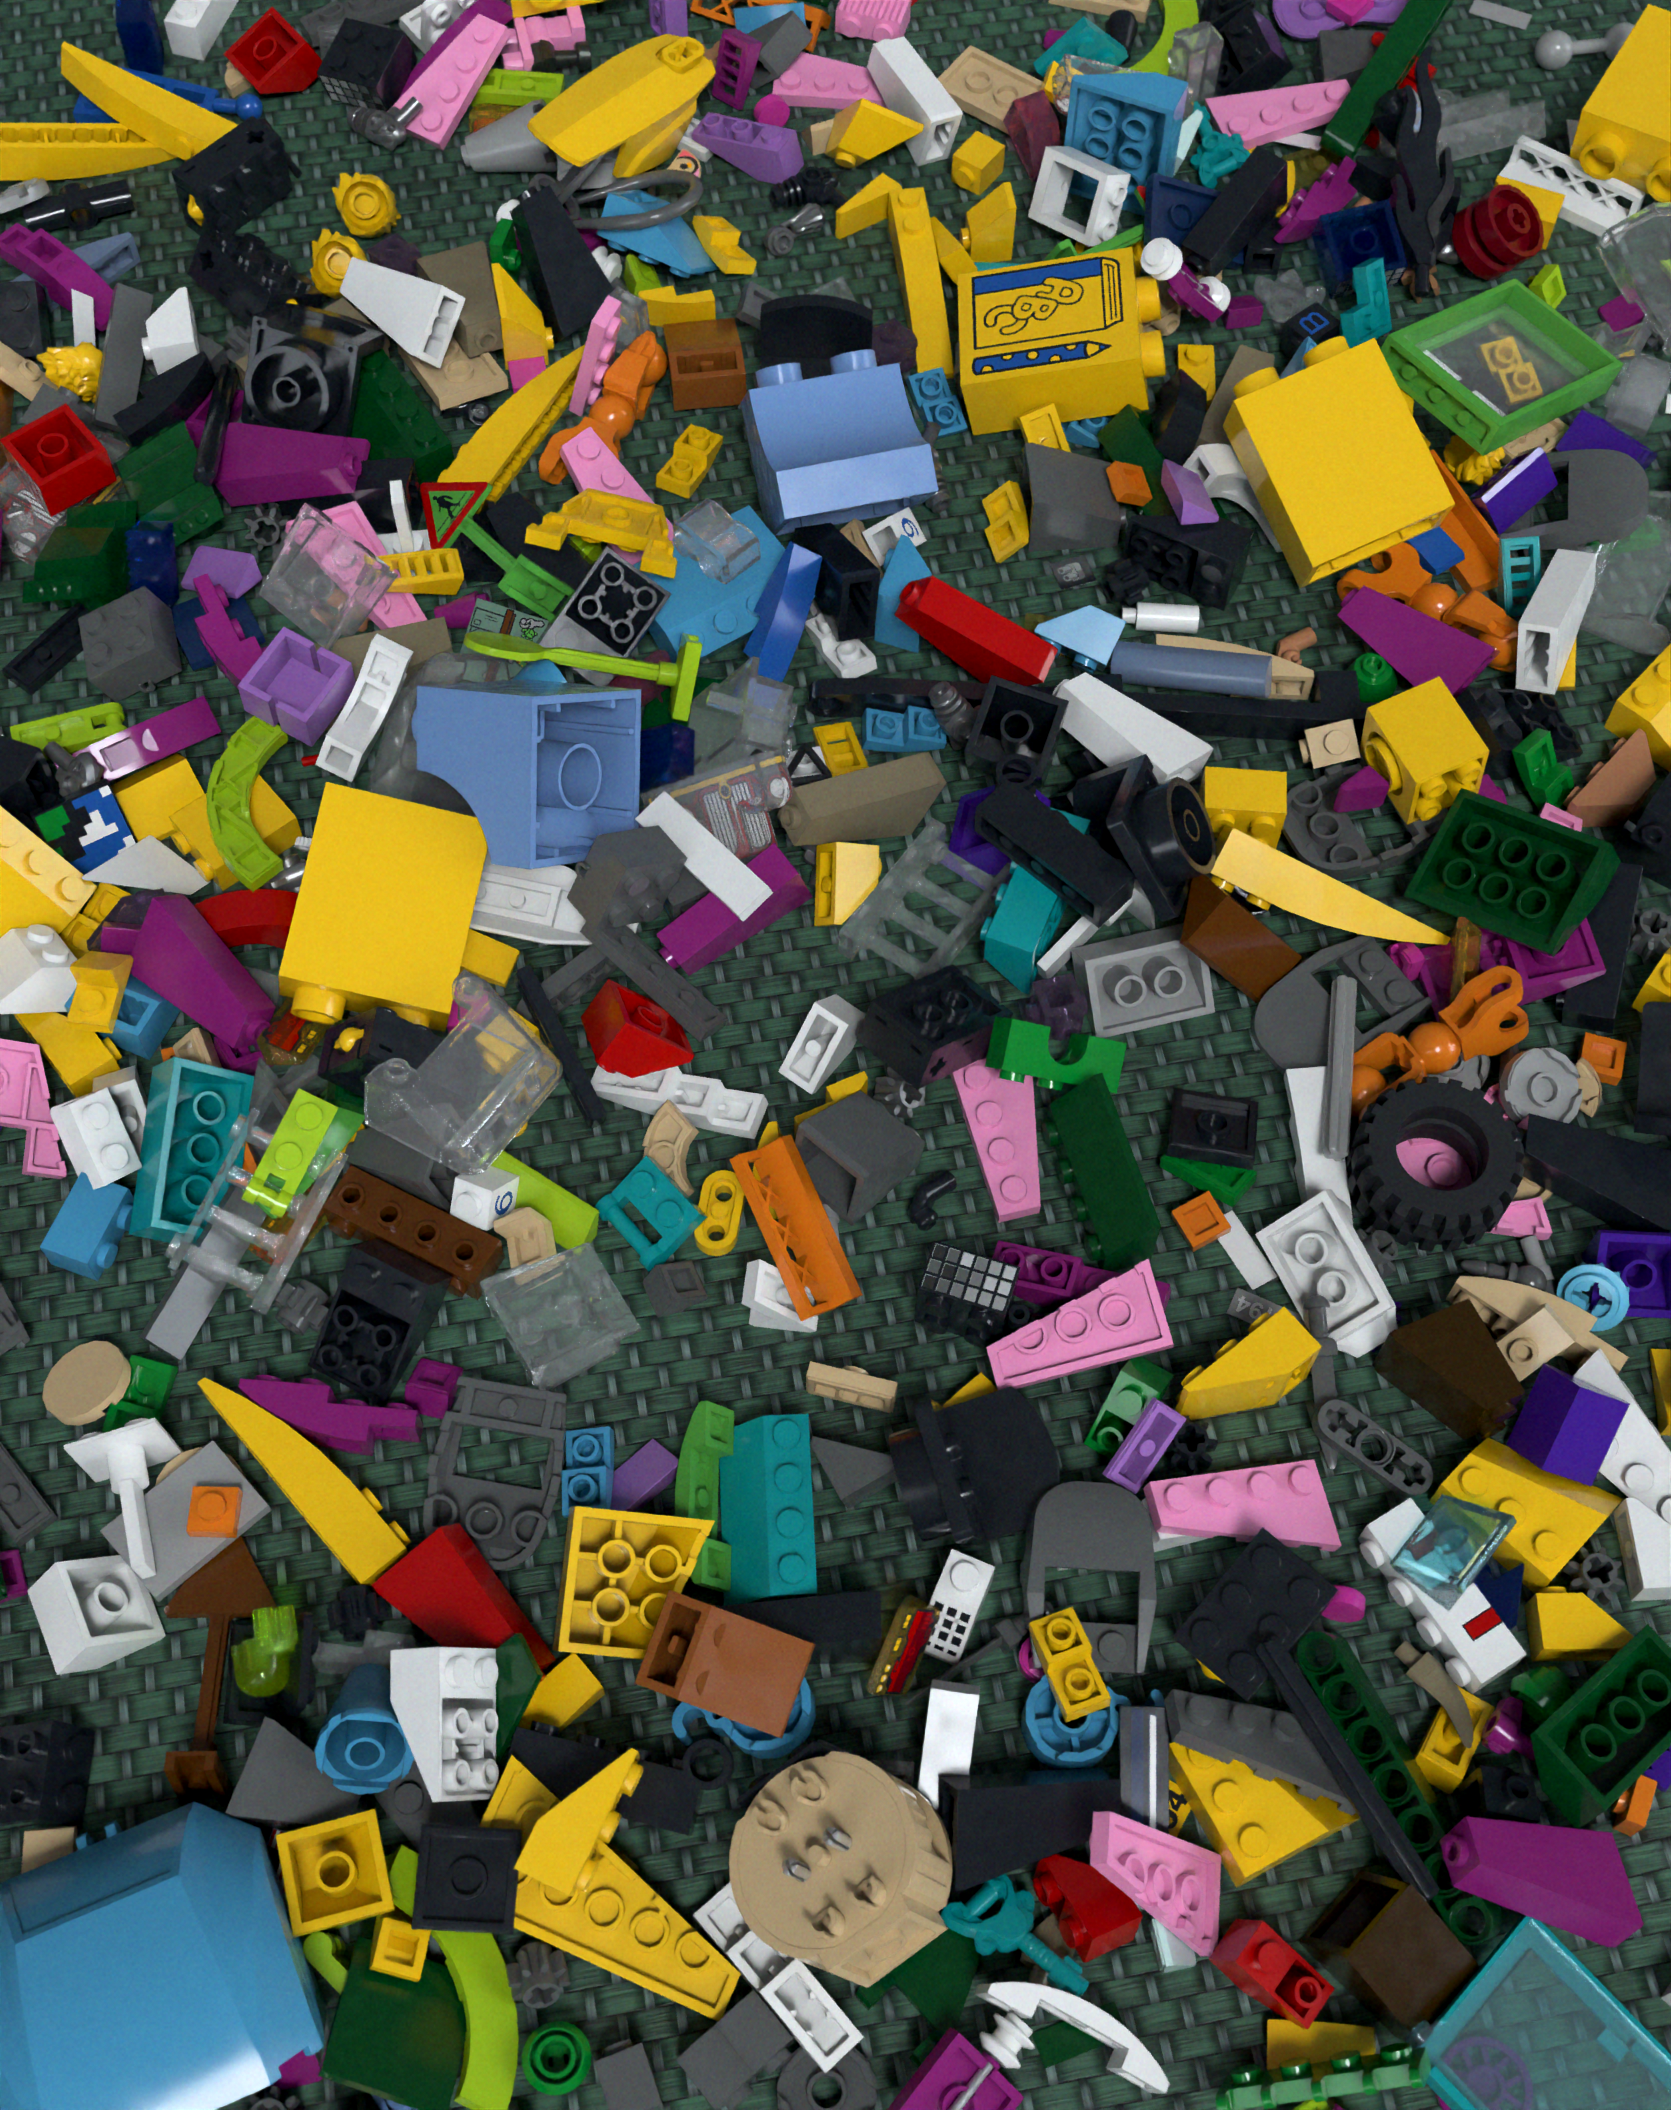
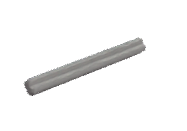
M1339 975L1336 980H1333L1331 987L1323 1155L1327 1159H1333L1334 1161H1342L1344 1157H1347L1350 1148L1357 981L1346 975Z

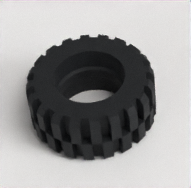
M1423 1077L1420 1084H1416L1415 1080L1409 1079L1400 1082L1396 1091L1393 1088H1388L1378 1096L1375 1103L1369 1105L1351 1142L1350 1152L1346 1159V1171L1351 1175L1347 1183L1351 1195L1354 1197L1360 1196L1356 1205L1364 1217L1372 1215L1375 1219L1372 1225L1374 1228L1392 1232L1396 1235L1395 1242L1407 1246L1408 1242L1412 1241L1419 1243V1250L1433 1251L1436 1245H1441L1442 1250L1450 1251L1458 1249L1462 1241L1468 1245L1479 1241L1485 1232H1491L1499 1223L1516 1195L1517 1188L1523 1179L1524 1167L1521 1162L1525 1157L1524 1148L1520 1141H1514L1519 1133L1512 1120H1504L1505 1110L1496 1101L1492 1104L1484 1099L1485 1092L1474 1087L1473 1091L1461 1087L1462 1081L1449 1078L1447 1083H1439L1438 1077ZM1413 1138H1430L1449 1145L1467 1163L1472 1177V1184L1462 1189L1444 1191L1419 1183L1403 1168L1397 1155L1396 1145Z

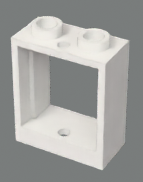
M1046 146L1028 217L1087 246H1096L1113 238L1117 232V223L1123 201L1127 196V187L1131 174L1070 146ZM1074 170L1099 181L1087 227L1062 216Z

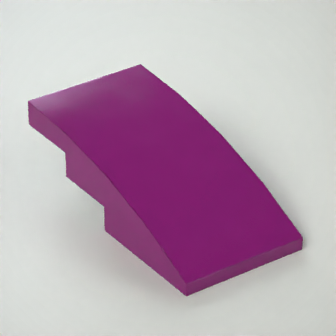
M1587 917L1554 957L1482 928L1457 933V937H1455L1456 947L1454 948L1453 956L1455 961L1452 973V992L1446 1006V989L1452 942L1447 945H1436L1419 949L1426 960L1418 978L1425 998L1430 997L1433 1001L1430 1009L1433 1022H1440L1438 1012L1448 1007L1455 1000L1459 991L1468 981L1496 966H1508L1516 970L1522 977L1524 994L1522 1000L1517 1004L1518 1006L1562 992L1601 976L1606 972ZM1508 983L1497 984L1492 988L1491 995L1494 996L1507 990L1511 985Z

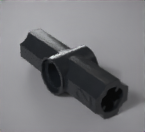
M126 179L89 188L82 183H69L60 189L57 196L33 201L21 206L27 227L33 233L40 228L44 231H50L67 226L74 231H87L96 225L99 218L135 210Z

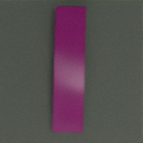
M477 0L437 39L411 72L398 100L478 13L505 25L513 19L512 7L502 0Z

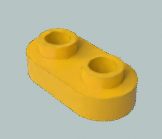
M728 1170L716 1171L710 1174L702 1185L698 1207L707 1218L694 1230V1238L697 1247L703 1253L710 1256H722L729 1253L735 1247L738 1240L746 1197L734 1172ZM721 1193H728L732 1196L728 1201H720L716 1198ZM713 1232H720L724 1237L714 1241L709 1238V1235Z

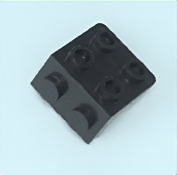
M300 1613L283 1629L239 1624L231 1628L223 1724L261 1727L264 1718L267 1717L283 1726L305 1710L307 1704L312 1703L316 1689V1678L314 1674H310L311 1656L315 1655L319 1642V1629L313 1626V1613Z
M55 1719L0 1727V1826L34 1822L52 1827L77 1826V1829H82L96 1731Z

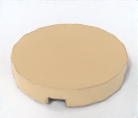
M91 1341L75 1347L63 1355L49 1372L44 1383L42 1397L46 1409L65 1425L81 1426L98 1420L105 1415L102 1410L111 1403L116 1406L123 1398L130 1383V1363L123 1352L108 1341Z

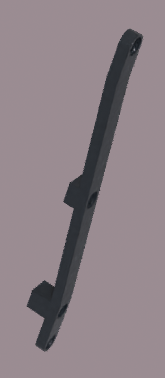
M1356 670L1317 671L1310 693L1311 703L1123 692L1122 674H1089L1192 735L1298 741L1306 738L1304 730L1352 718L1357 741L1361 742L1367 708L1377 704L1361 703ZM902 678L819 679L808 687V709L812 714L819 717H862L866 708L904 714L908 705L934 710L928 693L935 684L942 681ZM946 681L955 687L957 692L973 708L981 705L988 686L987 683ZM1026 686L1050 695L1055 690L1054 687ZM823 697H833L831 699H821Z

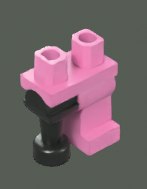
M580 6L566 7L567 15L551 18L532 16L525 20L524 17L514 18V28L509 29L511 35L500 52L503 69L556 73L558 68L576 64L580 71L591 70L590 47L588 41H586L585 24Z

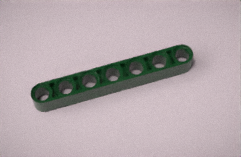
M1455 0L1408 1L1328 124L1320 140V147L1341 158H1344L1346 155L1350 159L1355 157L1375 126L1370 119L1378 107L1377 102L1385 92L1397 90Z
M1314 1631L1306 1634L1297 1646L1298 1661L1329 1717L1439 1886V1892L1432 1899L1449 1930L1464 1944L1475 1945L1494 1938L1500 1932L1503 1925V1914L1500 1906L1458 1888L1450 1887L1441 1879L1440 1866L1444 1859L1439 1840L1452 1830L1454 1826L1349 1643L1343 1636L1333 1632ZM1323 1640L1329 1643L1333 1651L1332 1659L1327 1666L1321 1665L1316 1658V1648ZM1346 1683H1350L1357 1693L1356 1704L1351 1709L1346 1708L1340 1700V1690ZM1370 1726L1377 1728L1382 1736V1745L1376 1753L1370 1751L1364 1742V1734ZM1395 1769L1402 1772L1407 1780V1790L1402 1797L1395 1795L1389 1786V1777ZM1420 1814L1426 1816L1433 1826V1835L1428 1842L1421 1840L1414 1830L1415 1819ZM1469 1906L1479 1908L1485 1916L1486 1926L1482 1933L1471 1930L1467 1925L1465 1915Z

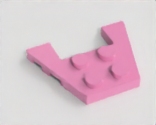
M0 1038V1126L25 1129L27 1131L22 1174L63 1179L66 1177L67 1170L65 1161H61L57 1143L60 1140L58 1130L55 1124H53L48 1102L50 1094L39 1045Z
M1498 1083L1485 1092L1484 1099L1490 1104L1496 1101L1504 1109ZM1505 1112L1503 1115L1504 1120H1512ZM1413 1138L1396 1145L1397 1155L1403 1168L1419 1183L1444 1191L1458 1190L1472 1184V1177L1467 1163L1449 1145L1430 1138ZM1538 1197L1511 1202L1499 1223L1491 1232L1485 1233L1522 1238L1536 1235L1538 1240H1547L1553 1232L1542 1199Z

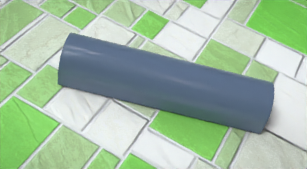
M1118 641L1112 654L1111 674H1122V683L1268 698L1271 693L1272 656Z

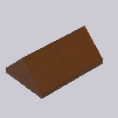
M1202 875L1192 879L1180 943L1255 1003L1260 1002L1265 993L1285 977L1302 957L1278 934L1208 876Z

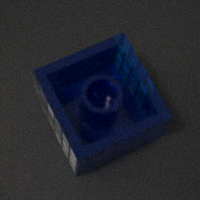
M1389 199L1320 215L1316 227L1311 234L1330 300L1356 294L1352 286L1353 267L1368 259L1383 257L1387 286L1398 284L1408 267Z

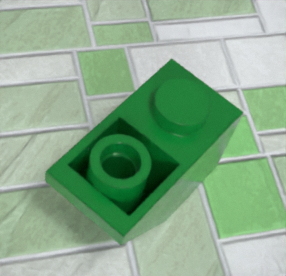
M1141 1356L1130 1359L1121 1369L1084 1445L1112 1460L1152 1398L1162 1400L1174 1375Z

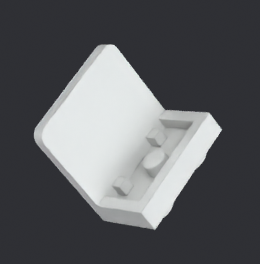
M426 0L420 6L399 18V27L426 54L453 22L477 0Z
M107 1087L51 1108V1118L77 1176L79 1177L81 1172L86 1173L93 1190L106 1186L142 1168L136 1148L130 1140L119 1115L118 1107Z

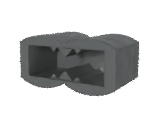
M753 1990L711 2029L695 2041L676 2061L714 2110H721L724 2106L728 2110H735L754 2092L749 2083L762 2071H765L769 2077L772 2076L792 2057L787 2048L793 2044L794 2040L755 1990Z

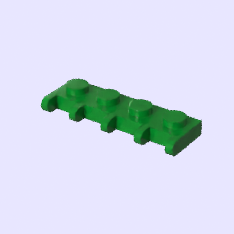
M1405 2042L1384 2046L1380 2049V2054L1361 2056L1358 2050H1345L1332 2054L1329 2057L1330 2061L1310 2063V2059L1307 2057H1297L1281 2062L1279 2064L1280 2068L1262 2071L1260 2065L1257 2064L1243 2065L1230 2071L1231 2075L1226 2077L1216 2094L1217 2110H1241L1262 2106L1264 2109L1276 2108L1278 2104L1312 2099L1315 2102L1327 2101L1328 2097L1365 2092L1366 2095L1378 2094L1379 2090L1412 2086L1413 2089L1423 2088L1432 2067L1427 2047L1412 2049L1411 2044Z

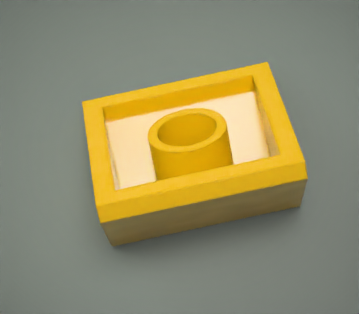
M178 753L111 785L137 842L149 835H152L159 841L175 833L169 816L205 794L189 762Z

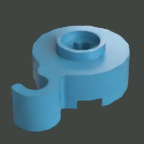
M1044 1675L1031 1689L1021 1712V1732L1028 1749L1041 1763L1055 1770L1090 1768L1096 1765L1108 1753L1118 1732V1705L1131 1706L1130 1700L1125 1696L1115 1694L1107 1685L1106 1688L1111 1697L1110 1706L1080 1717L1081 1723H1078L1075 1729L1068 1728L1060 1721L1063 1715L1052 1693L1046 1675ZM1153 1690L1146 1700L1145 1706H1165L1162 1693L1159 1690Z
M804 1676L782 1738L685 1702H681L675 1709L672 1716V1728L683 1745L688 1747L693 1743L689 1733L690 1724L697 1718H706L708 1725L716 1735L728 1737L744 1753L760 1759L780 1758L798 1748L809 1737L816 1719V1699Z

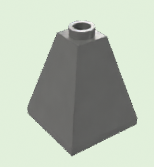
M437 1104L358 1131L355 1140L347 1145L345 1160L349 1167L352 1165L450 1214L455 1177L473 1168L480 1145L448 1104Z
M265 1717L225 1814L260 1829L272 1830L276 1828L293 1831L364 1812L369 1801L360 1798L361 1794L342 1791L332 1785L333 1779L323 1770L321 1774L317 1768L315 1752L275 1720Z

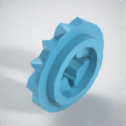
M1582 1262L1580 1265L1567 1270L1557 1287V1297L1580 1307L1598 1318L1590 1331H1605L1613 1328L1623 1320L1630 1306L1629 1287L1625 1286L1619 1272H1613L1606 1268L1603 1262L1596 1265ZM1596 1282L1598 1283V1288H1600L1599 1295L1605 1297L1606 1300L1600 1299L1591 1311L1589 1310L1590 1303H1588L1589 1296L1583 1294L1582 1291H1589Z

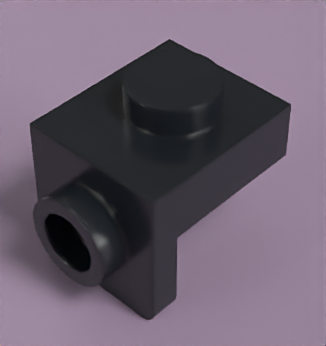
M1088 749L1074 751L1066 756V760L1076 777L1048 798L1054 809L1060 811L1072 809L1074 812L1073 788L1077 779L1104 770L1100 759Z

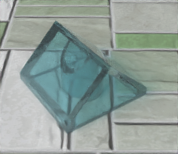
M1442 1494L1390 1564L1395 1571L1447 1611H1450L1517 1521L1513 1515Z

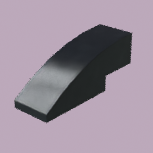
M1357 156L1355 162L1357 165L1353 170L1350 184L1359 193L1376 202L1388 201L1390 196L1393 195L1391 179L1396 174L1402 176L1398 161ZM1454 177L1453 192L1439 218V222H1442L1443 218L1449 213H1452L1453 216L1456 214L1461 197V177Z
M204 351L139 386L143 399L113 415L123 438L130 448L138 446L147 437L154 436L159 433V430L165 426H170L181 418L185 421L195 411L216 379Z
M1180 369L1160 388L1161 405L1151 414L1154 447L1170 461L1183 466L1191 456L1202 429L1207 406V392L1184 370Z

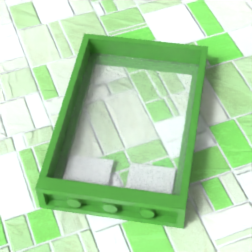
M1516 278L1389 334L1381 348L1398 386L1482 456L1604 395L1624 365Z

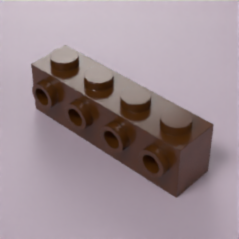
M350 1165L322 1207L329 1223V1229L339 1237L346 1240H351L354 1237L364 1243L378 1238L452 1276L447 1291L458 1297H463L464 1294H467L478 1300L505 1258L500 1239Z

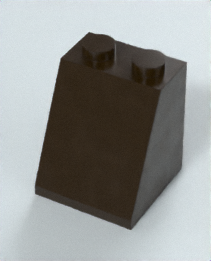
M1469 1298L1390 1332L1372 1364L1379 1375L1464 1440L1480 1434L1482 1439H1486L1502 1431L1506 1427L1505 1420L1517 1412L1515 1406L1525 1393Z
M1364 1870L1357 1874L1299 1940L1304 1949L1396 2038L1416 2045L1480 1967L1412 1884Z

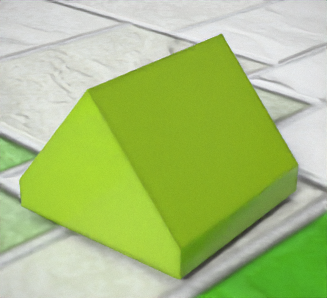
M629 253L626 256L623 278L629 293H631L635 302H639V291L661 288L662 286L652 265L639 259L634 254Z

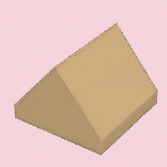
M834 119L810 125L803 130L802 137L813 156L825 153Z
M199 1027L191 1029L173 1045L174 1053L178 1058L222 1068L210 1033Z

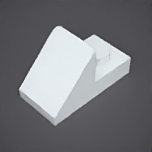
M761 1259L747 1262L741 1304L751 1308L749 1324L755 1327L808 1333L815 1332L817 1330L818 1316L804 1321L800 1320L778 1268ZM805 1286L804 1290L812 1307L816 1306L817 1304L810 1289Z

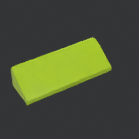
M493 1145L489 1150L485 1163L520 1176L515 1209L531 1207L552 1222L555 1242L571 1253L580 1255L597 1236L599 1210Z

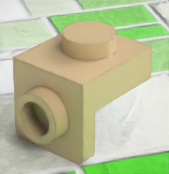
M1352 718L1304 730L1306 738L1298 740L1303 763L1311 762L1313 769L1361 758Z
M531 1207L517 1208L510 1211L507 1216L493 1222L494 1231L507 1239L511 1273L514 1279L523 1283L559 1268L552 1222Z

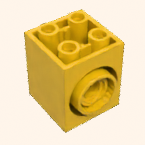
M1440 676L1367 708L1360 753L1367 762V765H1370L1389 783L1387 795L1407 825L1419 819L1426 821L1435 817L1442 809L1453 804L1461 788L1479 793L1490 750Z

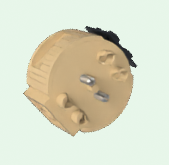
M814 1741L811 1744H804L793 1750L789 1754L787 1762L772 1773H766L757 1777L750 1783L749 1790L736 1799L738 1804L748 1808L745 1816L737 1821L732 1836L729 1855L731 1888L743 1919L755 1935L764 1943L787 1956L869 1988L948 1929L938 1911L946 1906L951 1889L953 1863L950 1841L939 1814L918 1790L860 1756L832 1751Z

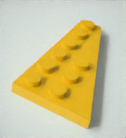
M511 1755L479 1827L521 1829L522 1852L537 1820L561 1801ZM600 1840L592 1857L593 1860L599 1863V1866L587 1891L577 1888L574 1897L568 1896L519 1871L514 1928L716 2021L723 2017L741 1973L603 1841Z

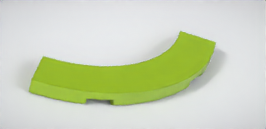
M1158 0L1163 14L1164 28L1157 44L1141 61L1119 73L1156 72L1175 78L1186 65L1196 41L1199 21L1196 0Z
M255 716L246 721L227 742L228 747L213 766L206 795L208 821L217 851L228 869L252 892L284 870L283 860L264 843L252 824L250 798L260 770L268 759L288 742L287 733L283 732L279 725L274 727Z
M401 1844L396 1849L387 1870L394 1905L413 1918L419 1854ZM431 1930V1935L447 1958L445 1963L453 1978L459 2000L463 2002L466 2016L467 2032L464 2043L463 2065L454 2101L471 2110H508L517 2070L519 2037L515 2001L512 1998L511 1987L508 1985L504 1959L492 1933Z

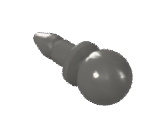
M1465 1260L1461 1262L1462 1269L1475 1277L1507 1280L1545 1291L1547 1286L1544 1272L1534 1265H1523L1518 1268L1516 1263L1510 1262L1508 1269H1505L1504 1266L1493 1263L1487 1264L1482 1260Z

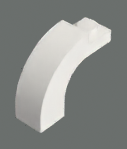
M1218 443L1199 445L1183 464V467L1199 475L1210 498L1222 497L1230 499L1248 510L1257 520L1276 552H1282L1232 445Z
M379 634L375 635L369 646L354 688L339 717L326 734L315 765L353 782L372 751L395 705L406 679V671L414 651Z

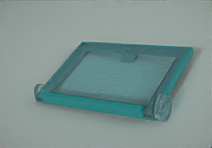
M1524 1914L1435 2022L1430 2025L1426 2020L1422 2021L1405 2039V2043H1410L1412 2049L1427 2047L1432 2068L1426 2083L1451 2110H1671V2054L1541 1921Z

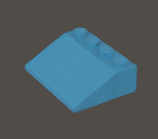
M1156 72L1073 76L1064 146L1075 148L1131 174L1127 187V196L1122 205L1123 210L1145 216V211L1134 194L1135 188L1139 185L1146 186V179L1153 173L1173 178L1189 82ZM1074 170L1068 192L1094 200L1099 181Z
M750 505L673 544V557H676L678 562L674 579L641 571L671 593V596L648 627L666 662L676 663L683 633L699 636L698 642L703 644L699 664L752 635L761 618L760 615L754 612V609L786 549ZM641 561L633 565L638 570H640Z

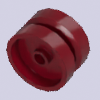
M1502 184L1497 185L1485 193L1478 201L1472 202L1454 216L1452 240L1457 254L1470 271L1480 278L1495 280L1510 272L1516 265L1532 258L1541 250L1544 241V230L1538 210L1529 197L1514 186Z

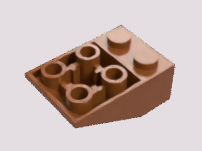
M734 318L662 324L674 411L741 405V401L746 395V371L742 345Z
M669 1590L635 1684L782 1738L815 1644Z

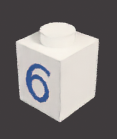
M909 507L862 532L879 566L884 565L889 548H896L901 534L909 536L915 547L927 541Z
M483 1162L456 1176L450 1215L474 1227L488 1231L494 1227L493 1222L507 1216L510 1211L515 1209L520 1176Z

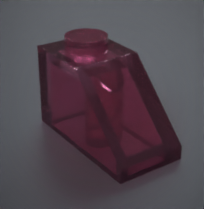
M1044 89L1013 100L1003 120L1031 182L1038 179L1046 146H1061L1058 119Z

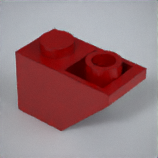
M1058 1854L1039 1860L1033 1878L1035 1893L1044 1906L1050 1907L1059 1922V1930L1064 1942L1069 1948H1075L1083 1963L1134 1940L1143 1915L1135 1902L1093 1866Z
M1235 1919L1209 1957V1960L1245 1994L1302 2029H1309L1335 1989L1263 1920Z

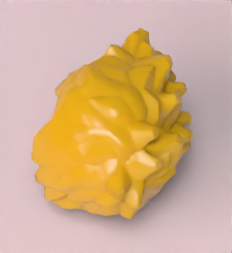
M346 172L340 173L339 187L333 186L332 190L336 199L335 204L349 232L360 238L369 239L380 237L384 232L390 233L391 227L397 226L396 220L401 218V214L398 213L395 206L397 203L395 193L376 175H360L359 172H356L351 177Z
M322 229L318 242L312 241L313 267L310 269L311 279L315 284V288L323 293L324 296L335 300L342 297L347 299L339 291L351 258L368 260L363 249L355 239L350 236L340 235L339 232H335L332 235L329 229Z
M82 341L77 347H48L47 352L37 355L38 361L43 363V367L46 369L45 376L57 385L58 389L60 386H63L79 396L83 402L86 403L91 400L95 403L103 352L96 349L92 342Z
M1457 434L1450 438L1451 444L1445 446L1444 458L1446 462L1444 464L1457 482H1467L1482 486L1483 482H1487L1502 469L1500 460L1505 458L1503 447L1482 456Z

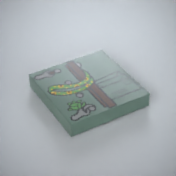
M477 598L466 634L475 631L501 633L536 643L550 621ZM463 641L454 673L480 682L512 680L529 661L509 660L479 653L466 647Z

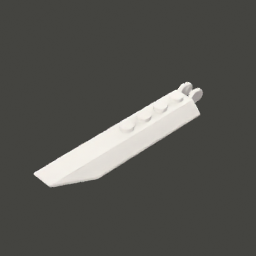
M297 837L294 847L302 852L309 851L312 838ZM487 850L470 929L545 945L591 946L593 944L580 932L586 920L567 899L577 877L574 870L563 865L537 869L491 864L489 850ZM639 923L626 926L636 934Z

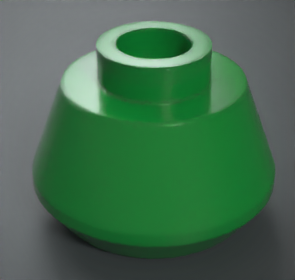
M1378 653L1363 654L1346 669V671L1356 670L1360 701L1363 703L1382 702L1390 698L1396 690V673L1393 667Z
M1537 1666L1515 1676L1511 1680L1510 1694L1511 1697L1523 1702L1522 1712L1536 1724L1541 1725L1573 1694L1571 1691L1573 1684L1560 1669L1554 1666L1549 1668Z
M553 2021L543 2024L529 2036L524 2045L522 2068L525 2077L536 2090L547 2095L557 2096L573 2091L585 2080L589 2072L592 2059L590 2044L584 2033L570 2023ZM565 2055L568 2056V2064L566 2065L564 2060ZM551 2057L553 2059V2067H550Z

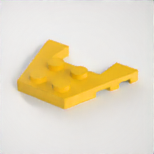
M587 488L563 503L561 512H549L543 516L542 524L537 526L532 523L526 528L525 543L559 551L567 534L570 533L580 536L582 540L589 543H600L603 541L618 545L621 550L626 552L644 551L640 571L673 579L676 575L678 562L677 558L673 557L674 547L672 541L668 539L669 528L662 505Z

